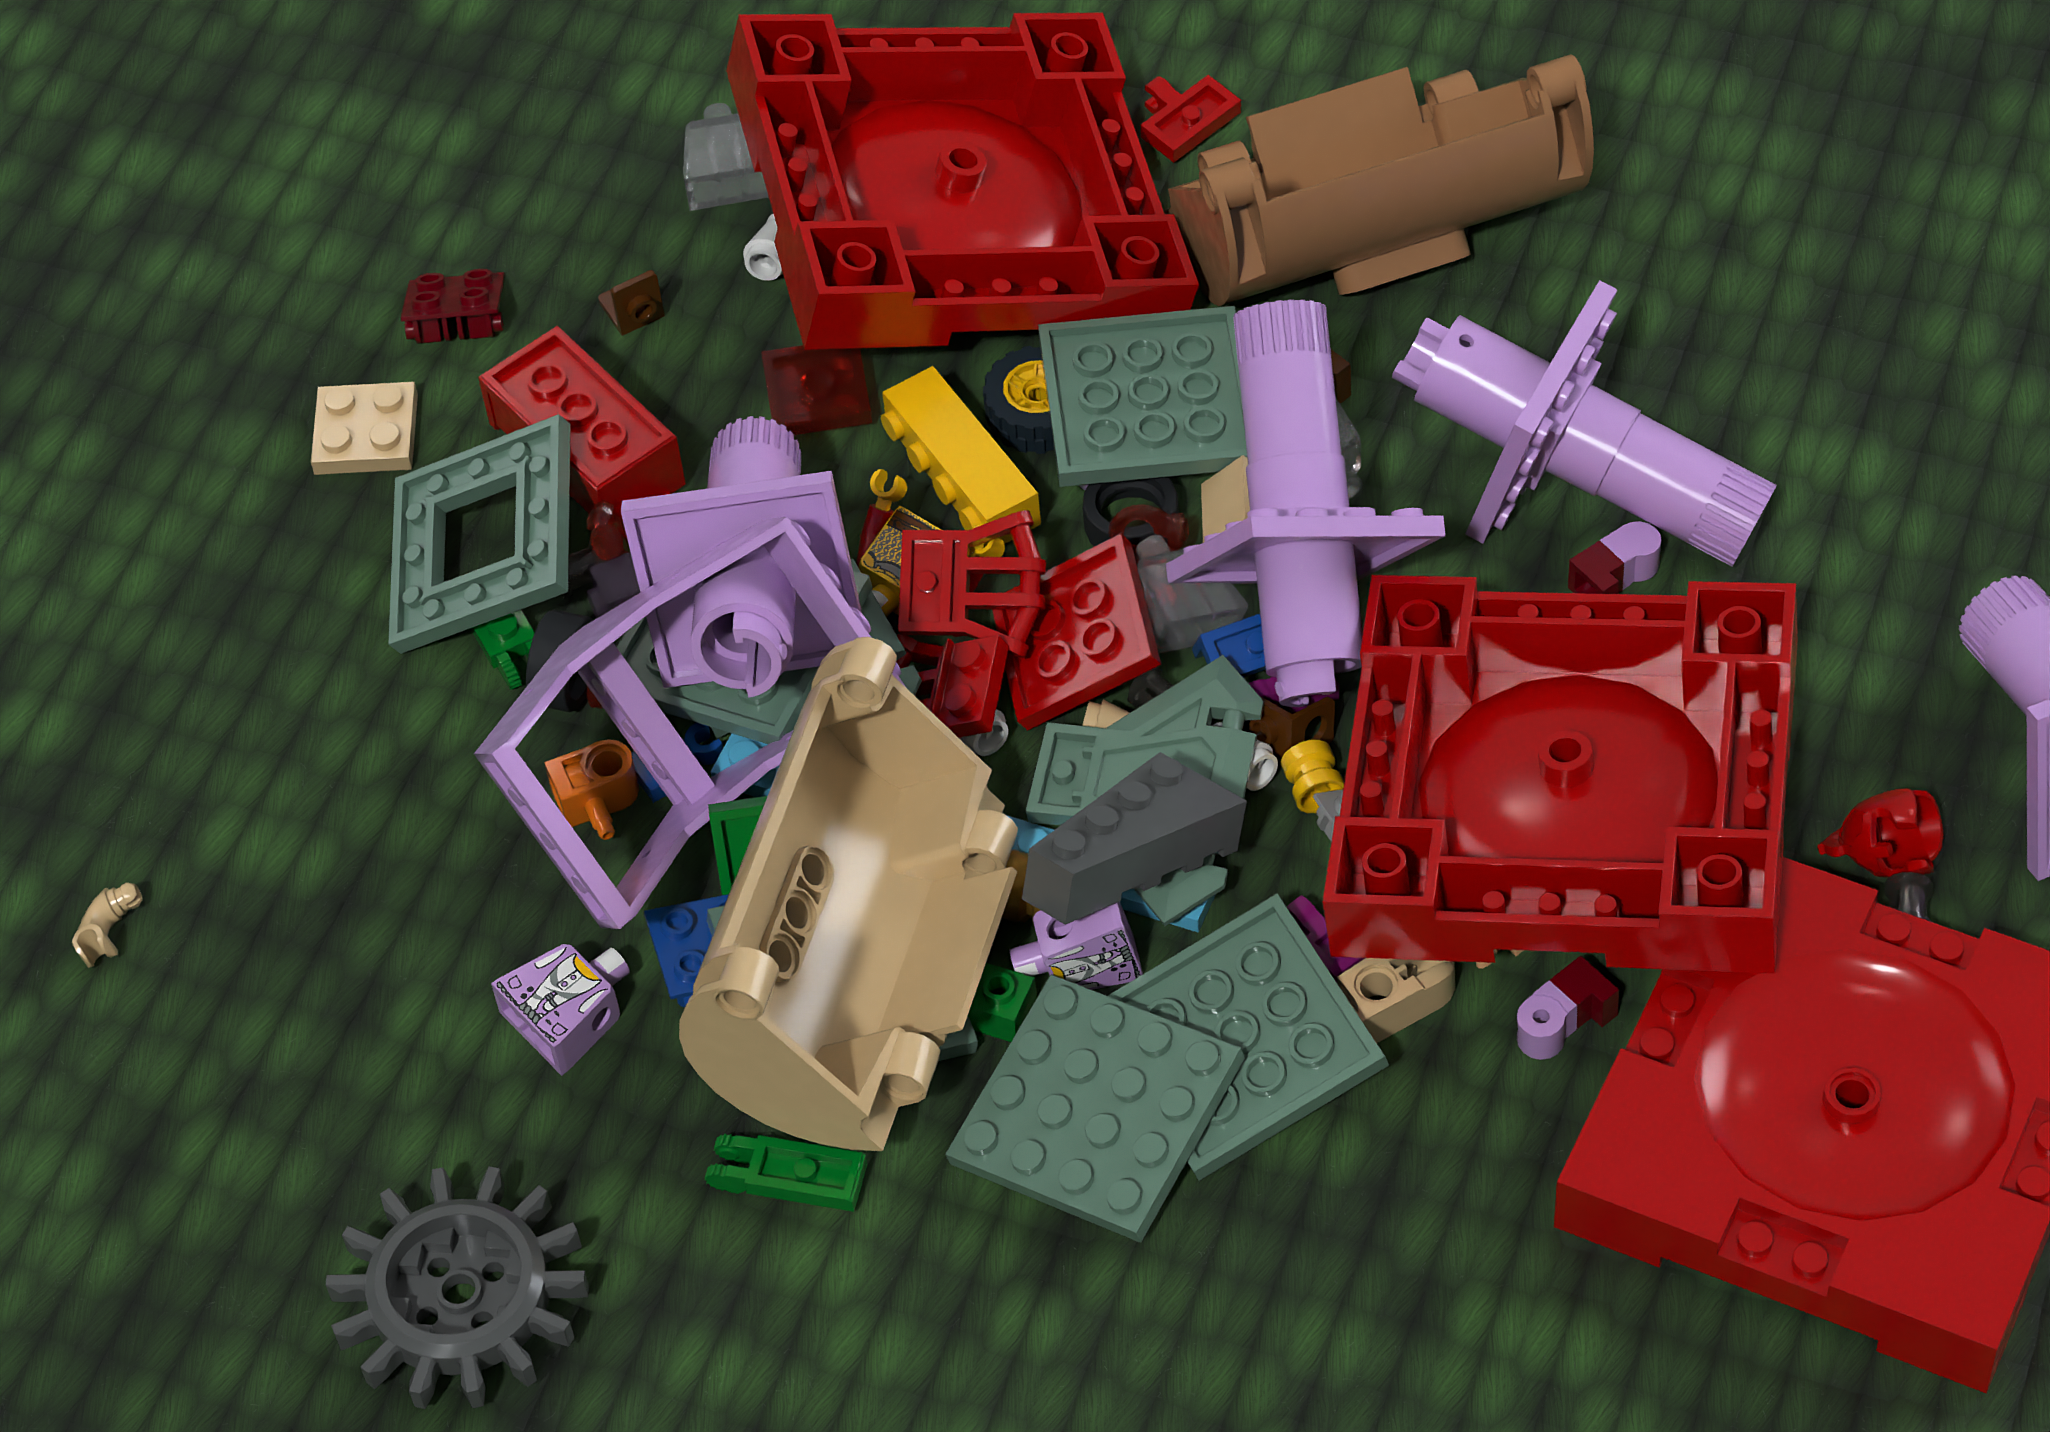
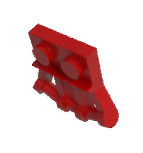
M1019 511L970 530H902L898 632L901 635H952L953 637L970 636L975 639L999 635L1009 645V654L1024 659L1029 648L1025 644L1039 611L1044 610L1045 596L1040 594V576L1046 574V560L1041 559L1030 528L1034 525L1030 511ZM1011 534L1019 556L971 557V548ZM970 574H1019V593L969 592ZM969 609L1017 610L1007 635L968 620Z
M898 634L897 637L906 652L903 657L896 661L900 669L908 667L911 661L937 666L936 669L918 672L922 682L915 696L931 693V698L919 701L958 738L991 732L1009 645L999 635L954 643L948 638L944 646L918 642L907 635Z

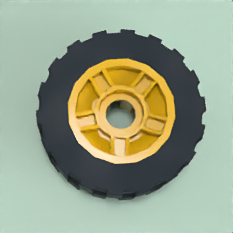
M1026 346L1022 347L1021 350L1011 351L1005 354L1003 359L997 360L992 365V370L987 372L985 376L983 397L987 425H990L991 433L995 438L1001 439L1003 445L1009 448L1014 447L1023 453L1029 451L1036 452V454H1045L1046 451L1054 450L1041 350L1040 347Z

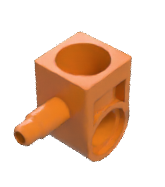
M607 739L597 741L579 750L544 762L552 794L560 812L571 827L590 821L601 839L607 840L612 838L615 830L610 813L621 811L630 806L636 800L639 793L638 780L632 753L629 748L620 741Z

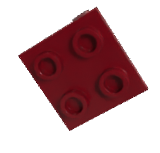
M473 269L465 272L462 276L444 277L440 273H426L418 276L415 280H409L401 313V322L405 321L406 339H415L417 344L441 341L442 333L439 320L441 318L445 341H451L452 328L450 317H456L460 340L466 339L465 316H467L470 339L494 337L495 332L503 331L502 312H498L505 278L504 272L492 273L488 269Z

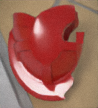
M1908 788L1886 791L1858 803L1847 815L1842 827L1817 845L1820 855L1827 854L1831 857L1848 855L1860 867L1878 877L1899 878L1930 874L1934 872L1932 861L1942 849L1944 834L1940 811L1934 797L1927 791L1910 790Z

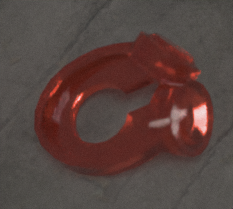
M601 500L595 504L587 518V529L592 531L590 536L592 549L600 559L604 561L609 560L619 569L632 572L635 568L631 553L623 549V538L628 543L623 519L613 514L614 505Z
M1132 505L1119 511L1110 522L1108 530L1109 539L1119 534L1124 535L1125 527L1130 522L1144 520L1150 523L1155 534L1163 536L1168 540V543L1162 547L1151 542L1143 545L1131 544L1136 565L1151 567L1154 572L1166 569L1168 562L1179 557L1182 552L1181 548L1185 546L1189 534L1188 520L1183 512L1169 515L1163 510L1150 505Z

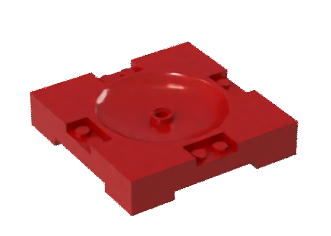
M1013 13L1010 27L836 28L832 14L738 15L726 72L754 172H762L777 224L774 243L804 350L948 346L952 332L1038 330V324L1191 310L1199 283L1175 215L1165 214L1122 94L1126 76L1103 13Z
M1372 575L1360 649L1362 669L1340 816H1335L1323 895V908L1331 957L1495 963L1497 949L1605 953L1606 967L1775 974L1784 848L1783 827L1788 761L1790 760L1798 642L1796 583L1688 581L1687 596L1488 592L1477 590L1476 577Z
M1783 857L1775 974L1661 970V975L1625 1049H1620L1557 1180L1554 1228L1660 1268L1665 1258L1874 1338L1878 1340L1876 1351L1987 1394L2025 1301L2028 1286L2050 1235V951L1987 928L1983 929L1979 939L1876 903L1878 890Z

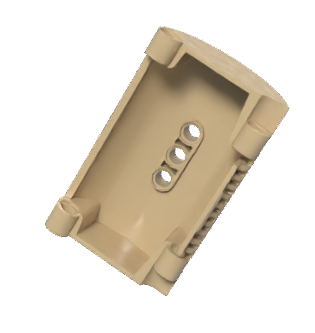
M858 637L853 641L835 646L822 659L812 681L811 691L801 709L694 982L693 995L689 998L680 1018L679 1039L685 1057L697 1074L713 1091L742 1112L763 1124L821 1145L850 1150L883 1151L898 1107L917 1103L926 1098L940 1058L939 1047L945 1043L947 1034L963 1030L1017 874L1013 867L1006 868L1017 837L1018 827L1011 818L1002 813L1005 805L986 786L992 769L892 675L897 655L889 645L871 637Z

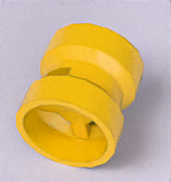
M1307 740L1292 746L1284 753L1281 759V766L1287 780L1294 783L1292 795L1297 807L1302 812L1316 813L1319 806L1313 798L1315 793L1344 789L1345 782L1339 771L1333 769L1335 757L1327 742Z

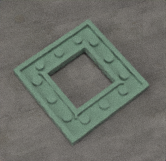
M559 414L395 478L388 645L400 654L568 592L570 423ZM516 486L515 555L444 582L446 513Z

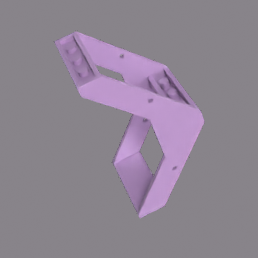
M788 517L761 520L579 629L558 646L474 753L600 928L621 929L638 914L688 838L710 820L708 804L734 801L767 772L779 766L793 732L792 730L779 741L764 746L710 778L613 642L655 608L762 545L765 546L834 646L853 641L858 637H871L869 635L871 627L865 616L856 608L849 606L839 592L841 584L835 573L828 566L819 563L809 549L811 541L805 530L797 522L789 520ZM896 662L892 675L904 685L899 678L901 670ZM575 672H578L673 804L617 887L608 878L515 750Z

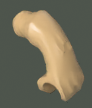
M126 882L117 889L114 887L111 889L104 888L88 907L72 939L76 952L88 968L95 966V961L103 954L110 958L118 955V949L108 938V933L115 923L122 920V916L128 910L139 907L143 898L136 884Z

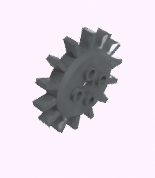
M489 1166L480 1182L476 1199L454 1200L455 1191L453 1184L444 1168L441 1167L432 1169L430 1189L434 1197V1204L423 1207L413 1213L406 1206L404 1199L390 1188L380 1193L386 1217L394 1225L383 1239L372 1236L363 1230L349 1226L346 1227L342 1237L347 1251L353 1256L369 1262L366 1274L327 1275L326 1288L331 1301H366L368 1309L331 1325L341 1351L379 1335L383 1344L360 1367L366 1383L373 1389L386 1380L402 1362H405L415 1367L409 1383V1393L415 1407L426 1409L434 1394L436 1382L440 1374H461L463 1393L473 1409L484 1406L486 1386L481 1376V1370L504 1361L509 1366L513 1376L527 1387L537 1381L531 1357L522 1348L533 1334L540 1335L567 1347L571 1345L575 1337L570 1321L561 1315L547 1311L549 1298L588 1297L589 1285L585 1271H548L546 1263L582 1248L574 1222L538 1237L531 1230L552 1208L547 1190L538 1185L511 1212L499 1206L504 1195V1182L500 1169ZM437 1268H449V1271L444 1276H431L432 1272ZM493 1272L504 1273L503 1277L498 1281L489 1282L486 1280L487 1276ZM457 1284H469L475 1288L473 1296L464 1303L453 1304L445 1300L449 1289ZM434 1316L438 1318L437 1322L433 1325L420 1324L426 1317ZM489 1321L486 1324L475 1329V1327L480 1322Z

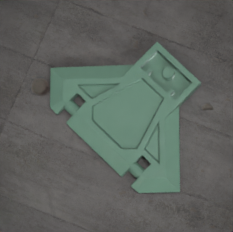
M1222 655L1107 728L1047 722L1026 807L1028 822L1062 825L1159 752L1179 761L1182 765L1244 799L1257 735L1242 731L1243 725L1246 720H1261L1264 701L1227 658ZM1212 718L1223 719L1222 727L1211 726ZM1216 852L1204 857L1203 865L1187 873L1178 868L1162 875L1159 885L1145 891L1141 888L1134 890L1160 922L1167 926L1225 889L1228 869L1213 866L1215 855L1218 854Z

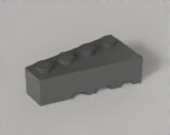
M1159 752L1029 848L1022 900L1066 925L1121 901L1122 892L1141 888L1143 891L1159 885L1161 876L1178 868L1187 873L1201 867L1204 857L1217 852L1222 857L1238 851L1247 801L1182 765L1179 761Z

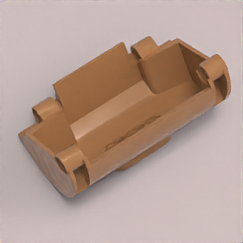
M1570 54L1541 63L1527 70V78H1520L1482 91H1478L1476 82L1468 70L1456 72L1426 82L1424 84L1426 104L1418 106L1408 67H1404L1247 116L1246 120L1252 137L1251 147L1254 158L1250 159L1246 147L1240 140L1200 152L1197 156L1200 171L1199 179L1168 189L1171 207L1164 209V213L1175 215L1199 283L1198 287L1212 303L1221 306L1332 270L1339 295L1358 292L1469 256L1471 253L1464 231L1466 227L1583 190L1589 183L1593 169L1594 142L1586 82L1578 60Z

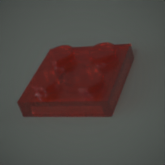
M800 345L761 352L771 418L776 420L777 424L786 426L788 432L791 431L794 435L872 423L860 348L804 350V346Z

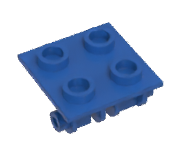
M729 894L644 911V917L670 999L676 998L681 1007H685L689 998L693 995L694 982L712 939L707 923V910L724 906Z

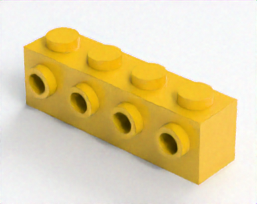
M934 366L882 392L885 413L881 415V422L886 433L893 441L900 440L906 447L907 455L913 467L919 473L925 471L932 479L934 490L942 503L945 505L951 503L958 511L959 519L965 530H970L974 526L984 525L1023 510H1028L1031 513L1034 525L1030 527L1031 529L1041 525L1038 492ZM1011 534L999 537L1003 540L1004 544L1013 540Z

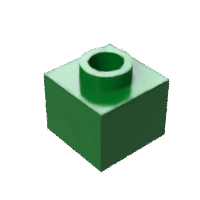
M986 963L967 1016L970 1018L974 1031L1012 1042L1037 999L1035 977Z

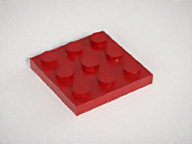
M1119 534L1046 571L1045 575L1040 576V594L1045 596L1044 610L1039 611L1025 644L1029 648L1025 658L1022 659L1008 653L1005 669L1017 722L1028 731L1161 665L1132 545L1123 534ZM1020 585L1004 593H1019ZM992 609L997 632L1007 635L1017 610Z

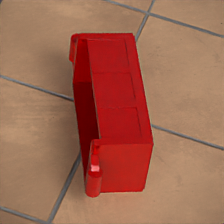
M558 326L552 328L478 377L489 424L495 430L501 429L506 434H509L558 414L570 423L569 495L598 522L601 532L606 537L620 528L625 529L621 515L622 501L672 494L686 484L677 437Z

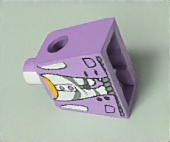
M1120 901L1066 925L1043 911H1038L1033 916L1038 941L1009 949L1015 972L1028 976L1048 972L1049 975L1052 974L1090 990L1128 983L1143 975L1134 935Z
M562 944L498 978L491 985L502 1016L562 1076L618 1021L620 1010L612 986L627 976L630 970L622 956L612 947L588 963L571 945Z

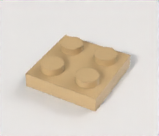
M415 382L318 387L311 455L314 475L412 470L418 399Z

